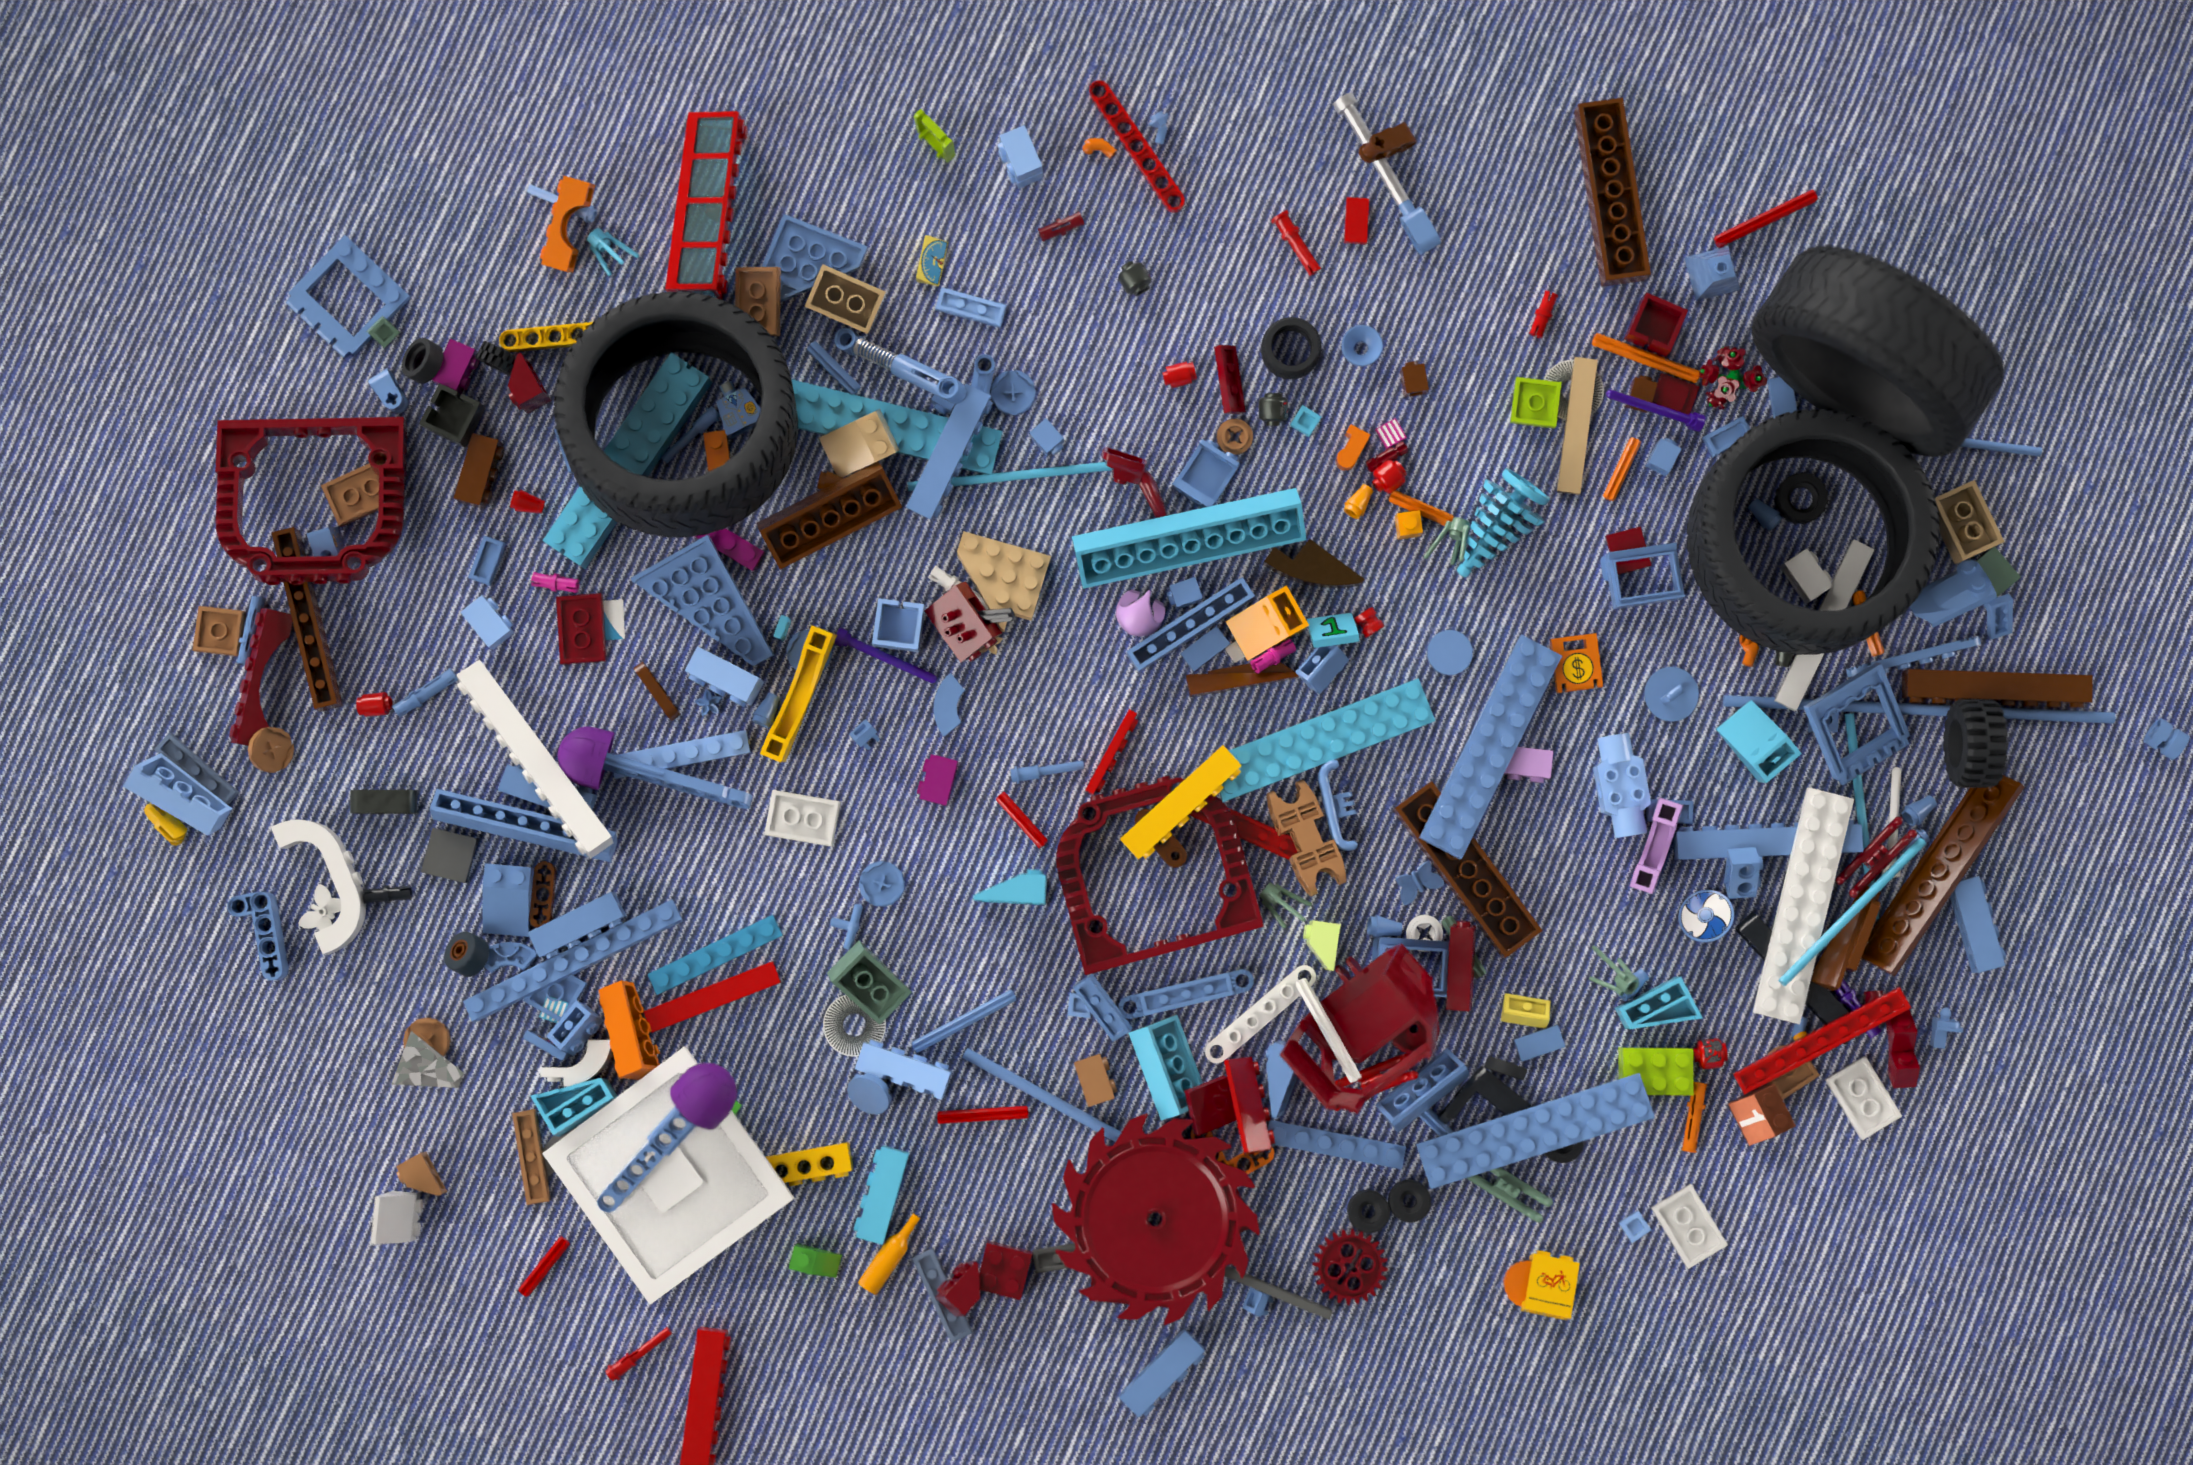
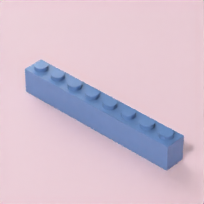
M436 789L429 809L433 820L582 855L575 846L576 839L573 835L568 837L561 827L564 823L560 818L555 819L552 816ZM607 830L612 836L613 844L593 858L611 862L618 840L615 831Z
M1849 820L1841 853L1864 852L1862 824H1854V820ZM1799 822L1794 823V827H1785V823H1773L1771 828H1762V824H1750L1748 829H1739V825H1726L1725 830H1716V826H1703L1702 831H1693V827H1679V832H1675L1673 836L1674 860L1727 858L1728 849L1755 847L1758 856L1761 857L1791 856Z

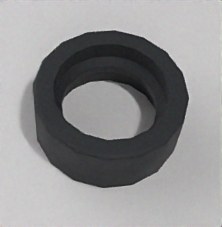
M427 338L415 340L404 353L401 367L403 374L420 384L431 381L440 370L443 362L442 347Z

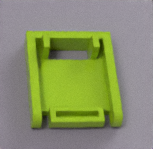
M922 109L918 110L914 115L916 130L920 134L918 138L920 140L925 139L937 152L936 157L938 159L942 157L948 163L956 156L953 141L947 137L946 133Z

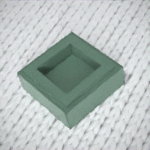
M383 315L367 330L383 348L400 333Z

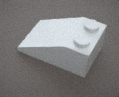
M391 1191L375 1196L371 1244L404 1243L416 1240V1236H419L421 1224L418 1222V1214L423 1209V1199H420L421 1193Z

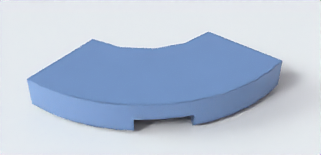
M951 673L940 684L934 700L935 721L944 737L962 723L958 716L957 705L959 698L965 690Z
M504 942L489 946L490 953L485 968L489 972L494 973L500 967L510 965L526 971L538 957V954L534 948L522 943Z

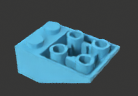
M1752 700L1716 728L1717 732L1755 779L1761 783L1769 782L1802 754L1790 738Z

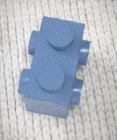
M576 1000L548 1033L547 1037L561 1051L574 1056L583 1049L585 1042L598 1031L600 1024L604 1020L589 1006Z

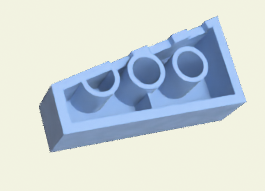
M162 753L135 765L123 785L124 788L207 836L221 829L232 810L230 806Z
M870 1039L869 1043H863L855 1070L873 1074L881 1079H889L891 1082L901 1086H910L915 1091L934 1094V1097L941 1100L944 1098L953 1072L948 1069L949 1065L936 1061L935 1065L927 1063L926 1057L914 1054L913 1058L904 1055L905 1050L892 1047L891 1050L882 1048L883 1043Z

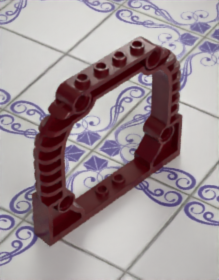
M404 417L217 420L215 468L217 473L216 533L224 551L239 565L249 569L255 580L268 585H279L280 582H289L294 585H301L304 582L326 584L327 581L348 584L351 581L366 578L369 574V567L380 563L383 558L394 550L403 531L405 476L407 470V423ZM331 435H357L361 444L370 451L368 456L369 464L374 473L379 476L378 519L375 531L367 542L361 545L346 546L340 550L337 556L277 557L268 548L250 547L244 540L242 529L244 480L252 477L255 473L256 466L253 460L268 445L269 436H295L297 438L318 436L329 438ZM380 459H386L384 464L377 465ZM246 462L245 466L237 467L239 463ZM354 563H361L359 568L351 569ZM260 565H267L265 570L257 571Z
M1170 775L1157 778V783L1148 785L1147 781L1135 784V789L1126 791V788L1113 790V795L1104 797V794L1091 796V801L1079 807L1078 818L1066 828L1059 841L1056 853V866L1085 975L1264 927L1235 820L1228 807L1217 796L1214 797L1210 794L1205 799L1207 804L1199 810L1207 817L1214 831L1226 875V880L1222 881L1219 886V895L1224 900V904L1215 919L1217 930L1190 937L1189 933L1176 936L1177 941L1170 943L1167 942V939L1153 942L1154 947L1130 954L1127 952L1126 945L1118 942L1107 933L1108 923L1106 919L1093 913L1081 870L1080 849L1086 834L1102 829L1109 816L1160 803L1172 792V787L1175 784L1182 783L1185 779H1171ZM1094 808L1096 811L1095 818L1086 820L1083 816L1085 809ZM1233 884L1236 886L1237 892L1233 897H1228L1224 894L1223 889L1225 885ZM1099 920L1102 922L1103 929L1100 933L1095 934L1091 931L1090 924L1092 921Z

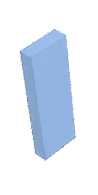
M941 287L935 310L1001 328L1007 305Z

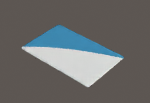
M623 600L603 601L605 639H625Z

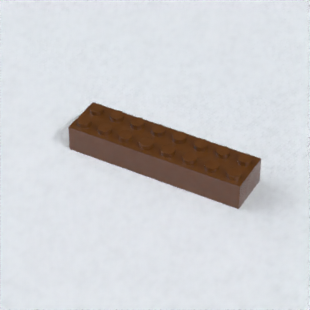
M1623 97L1579 103L1574 110L1601 287L1646 281L1651 275Z
M1431 781L1392 810L1500 957L1507 958L1543 930L1474 837H1472L1462 859H1458L1419 838L1441 794Z

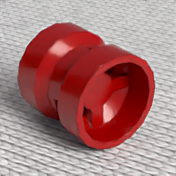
M1373 607L1354 618L1356 624L1362 627V633L1365 638L1385 627L1382 620H1378L1376 617V611Z

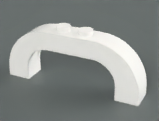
M289 820L272 826L271 829L279 848L287 849L299 843L310 842L321 851L341 900V912L335 923L314 934L323 955H329L344 948L358 935L366 915V904L363 902L364 893L361 887L363 881L360 874L355 872L353 868L354 859L349 850L346 851L341 839L331 829L316 822Z

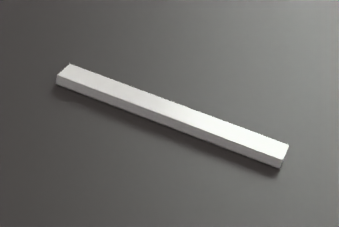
M1852 540L1832 581L1833 587L1828 589L1818 611L1847 608L1875 549ZM1797 654L1775 698V702L1794 712L1797 711L1824 654Z

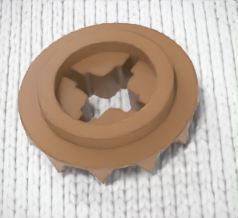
M1240 419L1225 421L1217 431V442L1221 450L1230 452L1233 455H1240L1247 451L1253 441L1252 429L1245 421ZM1242 431L1239 436L1240 443L1233 441L1228 444L1231 438L1230 432L1236 434Z

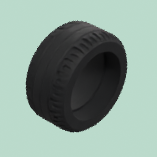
M1297 317L1282 318L1274 322L1263 336L1261 344L1262 360L1268 370L1283 379L1304 377L1318 363L1322 348L1321 339L1317 330L1306 320ZM1294 331L1307 339L1310 345V355L1305 362L1289 366L1275 358L1272 352V343L1280 333Z

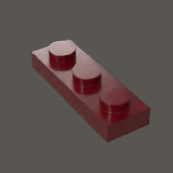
M1215 346V360L1224 414L1245 413L1236 346Z

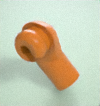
M1088 138L1082 147L1083 152L1088 155L1094 151H1101L1109 159L1117 152L1103 138Z

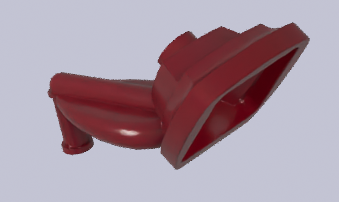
M1110 447L1103 448L1101 457L1105 459L1106 466L1112 468L1113 481L1126 485L1127 482L1139 485L1155 517L1167 516L1157 483L1151 473L1145 470L1147 460Z

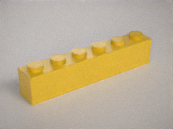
M1222 745L1123 835L1120 840L1138 860L1142 856L1147 859L1155 851L1153 846L1157 842L1161 841L1163 844L1173 835L1170 831L1176 825L1181 828L1190 819L1187 816L1190 812L1201 810L1207 804L1205 799L1210 794L1215 797L1224 789L1223 782L1228 778L1231 781L1234 780L1241 773L1239 768L1242 764Z

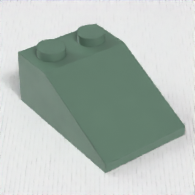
M858 941L827 972L831 982L879 1025L912 993L861 941Z

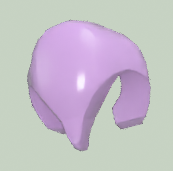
M1133 589L1129 590L1120 598L1117 604V621L1122 629L1130 635L1138 637L1151 635L1160 628L1164 620V603L1155 599L1151 609L1150 590L1140 599L1138 597L1141 592Z

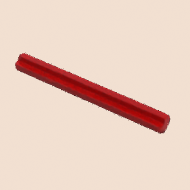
M1810 190L1716 235L1714 242L1718 248H1721L1815 203L1818 200V196L1814 190Z

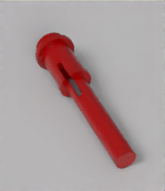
M666 1327L632 1354L627 1353L615 1364H609L605 1372L610 1380L613 1382L615 1380L619 1381L621 1379L620 1376L637 1365L636 1361L671 1336V1330Z

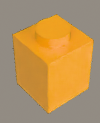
M1420 510L1397 513L1394 517L1398 540L1420 537L1423 534Z

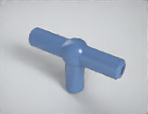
M854 904L850 921L834 917L830 921L832 927L848 930L843 946L844 949L850 950L853 947L856 932L860 927L859 921L863 906L860 904Z

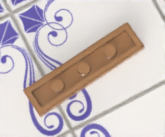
M537 1109L512 1113L526 1204L531 1205L551 1201L545 1159L542 1154L543 1146Z

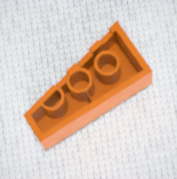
M620 980L598 990L600 995L599 1002L603 1008L604 1023L609 1033L610 1048L614 1054L615 1070L619 1078L640 1080L660 1065L657 1054L660 1051L657 1044L653 1045L649 1032L652 1030L649 1023L641 1015L644 1009L634 983Z

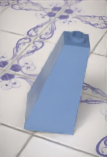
M1729 246L1684 258L1696 301L1740 290Z

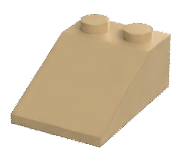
M880 409L819 437L836 475L840 477L847 476L900 450Z

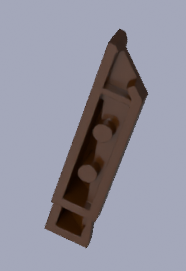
M1281 662L1277 665L1269 666L1258 674L1249 663L1208 671V674L1185 675L1190 698L1299 678L1296 672Z

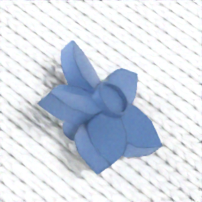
M706 689L703 695L704 699L699 698L695 700L697 705L703 706L701 710L702 716L707 715L709 711L719 714V708L715 704H718L722 697H712V693Z

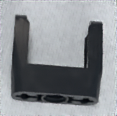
M1480 1066L1440 1113L1438 1119L1444 1124L1454 1119L1475 1092L1505 1116L1533 1106L1486 1068Z

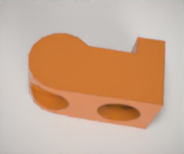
M1350 424L1345 434L1350 439L1346 447L1339 451L1335 460L1337 467L1343 471H1348L1354 467L1371 435Z

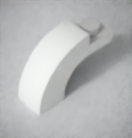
M610 1039L588 1040L586 1054L578 1064L572 1067H542L540 1077H547L548 1082H560L561 1077H564L563 1087L591 1080L606 1067L612 1056Z

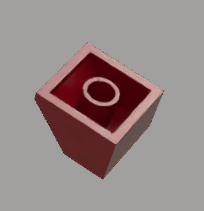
M522 353L517 354L508 383L511 391L508 396L514 406H517L519 410L523 409L529 414L552 400L529 360Z

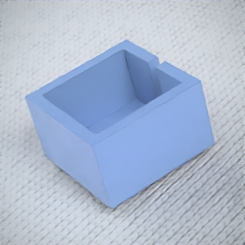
M1025 125L999 135L998 153L1002 162H1007V173L1011 183L1016 182L1018 189L1043 179L1042 164Z
M878 598L872 640L873 646L920 652L925 605L903 601L904 609H901L899 601Z

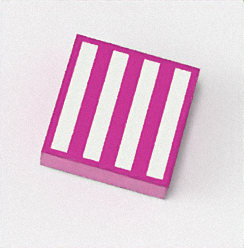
M1396 418L1375 429L1386 450L1407 438Z

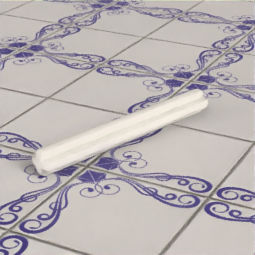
M1306 978L1300 979L1296 982V987L1351 1083L1358 1081L1361 1078V1074Z

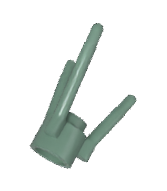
M1454 517L1452 522L1446 521L1444 529L1430 546L1424 558L1428 559L1449 531V537L1456 540L1450 563L1451 565L1455 564L1459 548V561L1463 562L1470 523L1459 517Z
M1270 882L1259 895L1263 899L1261 903L1268 908L1284 929L1287 927L1271 904L1275 906L1279 903L1302 922H1305L1306 919L1281 899L1283 897L1281 893L1309 907L1312 906L1311 902L1284 889L1278 883L1274 885Z
M1595 945L1592 946L1597 955L1617 973L1614 979L1616 986L1592 976L1589 977V980L1615 991L1620 996L1624 993L1626 995L1634 993L1639 986V978L1630 971L1621 958H1618L1617 962L1624 971L1620 970Z

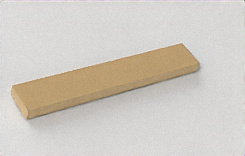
M1574 358L1557 492L1576 495L1581 493L1598 360Z

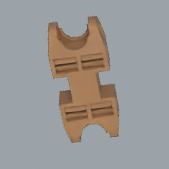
M1299 780L1295 782L1298 792L1295 803H1286L1281 797L1278 798L1274 791L1267 793V804L1278 836L1290 833L1298 854L1291 856L1289 862L1298 882L1309 896H1314L1317 894L1315 883L1317 882L1316 875L1318 872L1328 873L1332 878H1335L1339 885L1346 883V872L1335 840L1323 843L1315 825V822L1321 820L1324 816L1316 796L1304 780Z

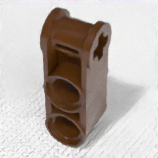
M1403 122L1395 127L1387 128L1372 135L1369 142L1359 147L1358 152L1363 161L1373 163L1380 159L1391 157L1398 152L1401 153L1408 150L1417 143V140L1407 123Z

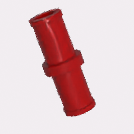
M1550 291L1544 292L1539 309H1536L1534 313L1536 317L1529 331L1531 336L1535 337L1537 335V338H1543L1547 323L1553 316L1551 313L1558 298L1557 294L1553 292L1550 294Z

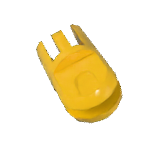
M152 803L145 806V815L155 825L154 828L170 844L180 845L184 841L187 832L185 825L178 818Z

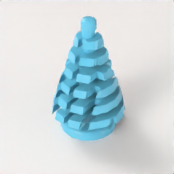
M1509 468L1504 469L1502 477L1515 488L1513 493L1505 492L1503 487L1485 479L1484 488L1490 494L1496 495L1495 498L1502 504H1498L1494 498L1484 493L1481 494L1479 501L1482 505H1486L1488 510L1494 515H1490L1486 510L1477 507L1475 516L1479 517L1480 521L1487 525L1488 528L1481 526L1476 521H1472L1470 528L1474 530L1473 532L1480 539L1478 540L1468 534L1467 544L1473 549L1471 551L1465 550V560L1457 568L1458 574L1462 577H1468L1474 566L1481 568L1486 564L1481 559L1482 556L1490 560L1498 556L1489 547L1490 545L1503 552L1509 548L1498 534L1506 537L1513 543L1521 540V537L1515 534L1514 530L1508 525H1513L1517 528L1516 530L1526 535L1533 531V528L1529 524L1522 522L1523 519L1517 514L1523 515L1525 520L1537 526L1545 523L1544 519L1538 513H1533L1531 511L1532 508L1523 501L1528 497L1532 501L1544 506L1550 501V498L1531 482Z

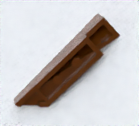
M1869 886L1854 899L1851 906L1870 888ZM1880 891L1829 942L1812 972L1811 982L1834 991L1840 989L1845 972L1852 973L1857 971L1880 909V902L1878 901L1881 894Z

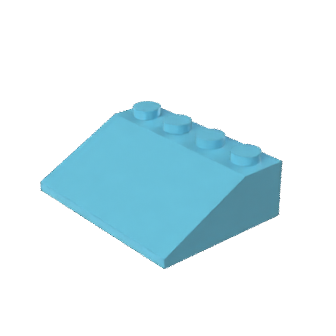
M1027 870V874H1020L973 895V900L988 903L1046 905L1048 878L1046 875H1043L1041 870Z

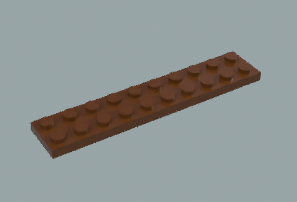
M2003 775L2002 779L1994 787L1969 788L1871 931L1861 957L1862 960L1894 977L1897 975L2025 788L2022 783Z

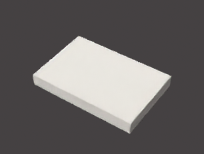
M772 790L764 835L833 847L841 802Z
M1866 1056L1859 1058L1825 1079L1861 1140L1866 1139L1902 1117Z
M1692 1184L1687 1185L1651 1207L1687 1269L1728 1246Z

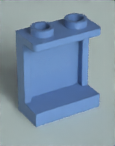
M1201 439L1195 452L1179 476L1176 477L1171 487L1202 508L1215 505L1240 466L1235 455L1230 452L1223 453L1218 449L1219 446L1209 439L1207 441Z

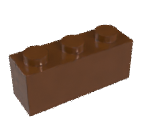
M472 433L454 494L456 501L485 509L486 504L490 503L492 497L491 485L497 479V464L499 460H502L505 450L502 442L494 438Z

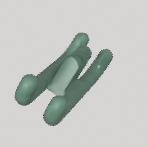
M1501 1167L1490 1170L1491 1173L1498 1176L1494 1184L1479 1175L1466 1178L1537 1223L1543 1221V1216L1516 1199L1520 1191L1547 1207L1553 1204V1200Z

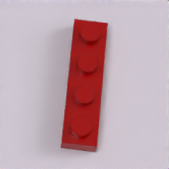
M1129 709L1085 789L1091 795H1094L1096 791L1101 792L1106 782L1103 780L1106 771L1111 773L1117 762L1114 759L1117 751L1122 753L1128 742V740L1124 739L1128 731H1134L1139 721L1135 719L1137 716L1136 712Z

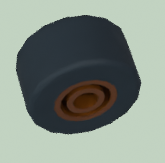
M468 931L460 932L449 941L445 949V964L449 969L465 977L474 976L485 967L488 961L489 945L484 939Z

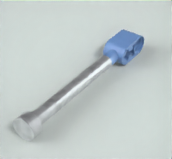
M1351 92L1336 100L1333 106L1339 115L1344 114L1360 143L1363 145L1369 142L1372 134L1355 106L1358 102ZM1386 158L1373 162L1374 167L1403 214L1400 217L1401 225L1416 251L1422 255L1440 245V237L1425 211L1421 207L1415 209Z

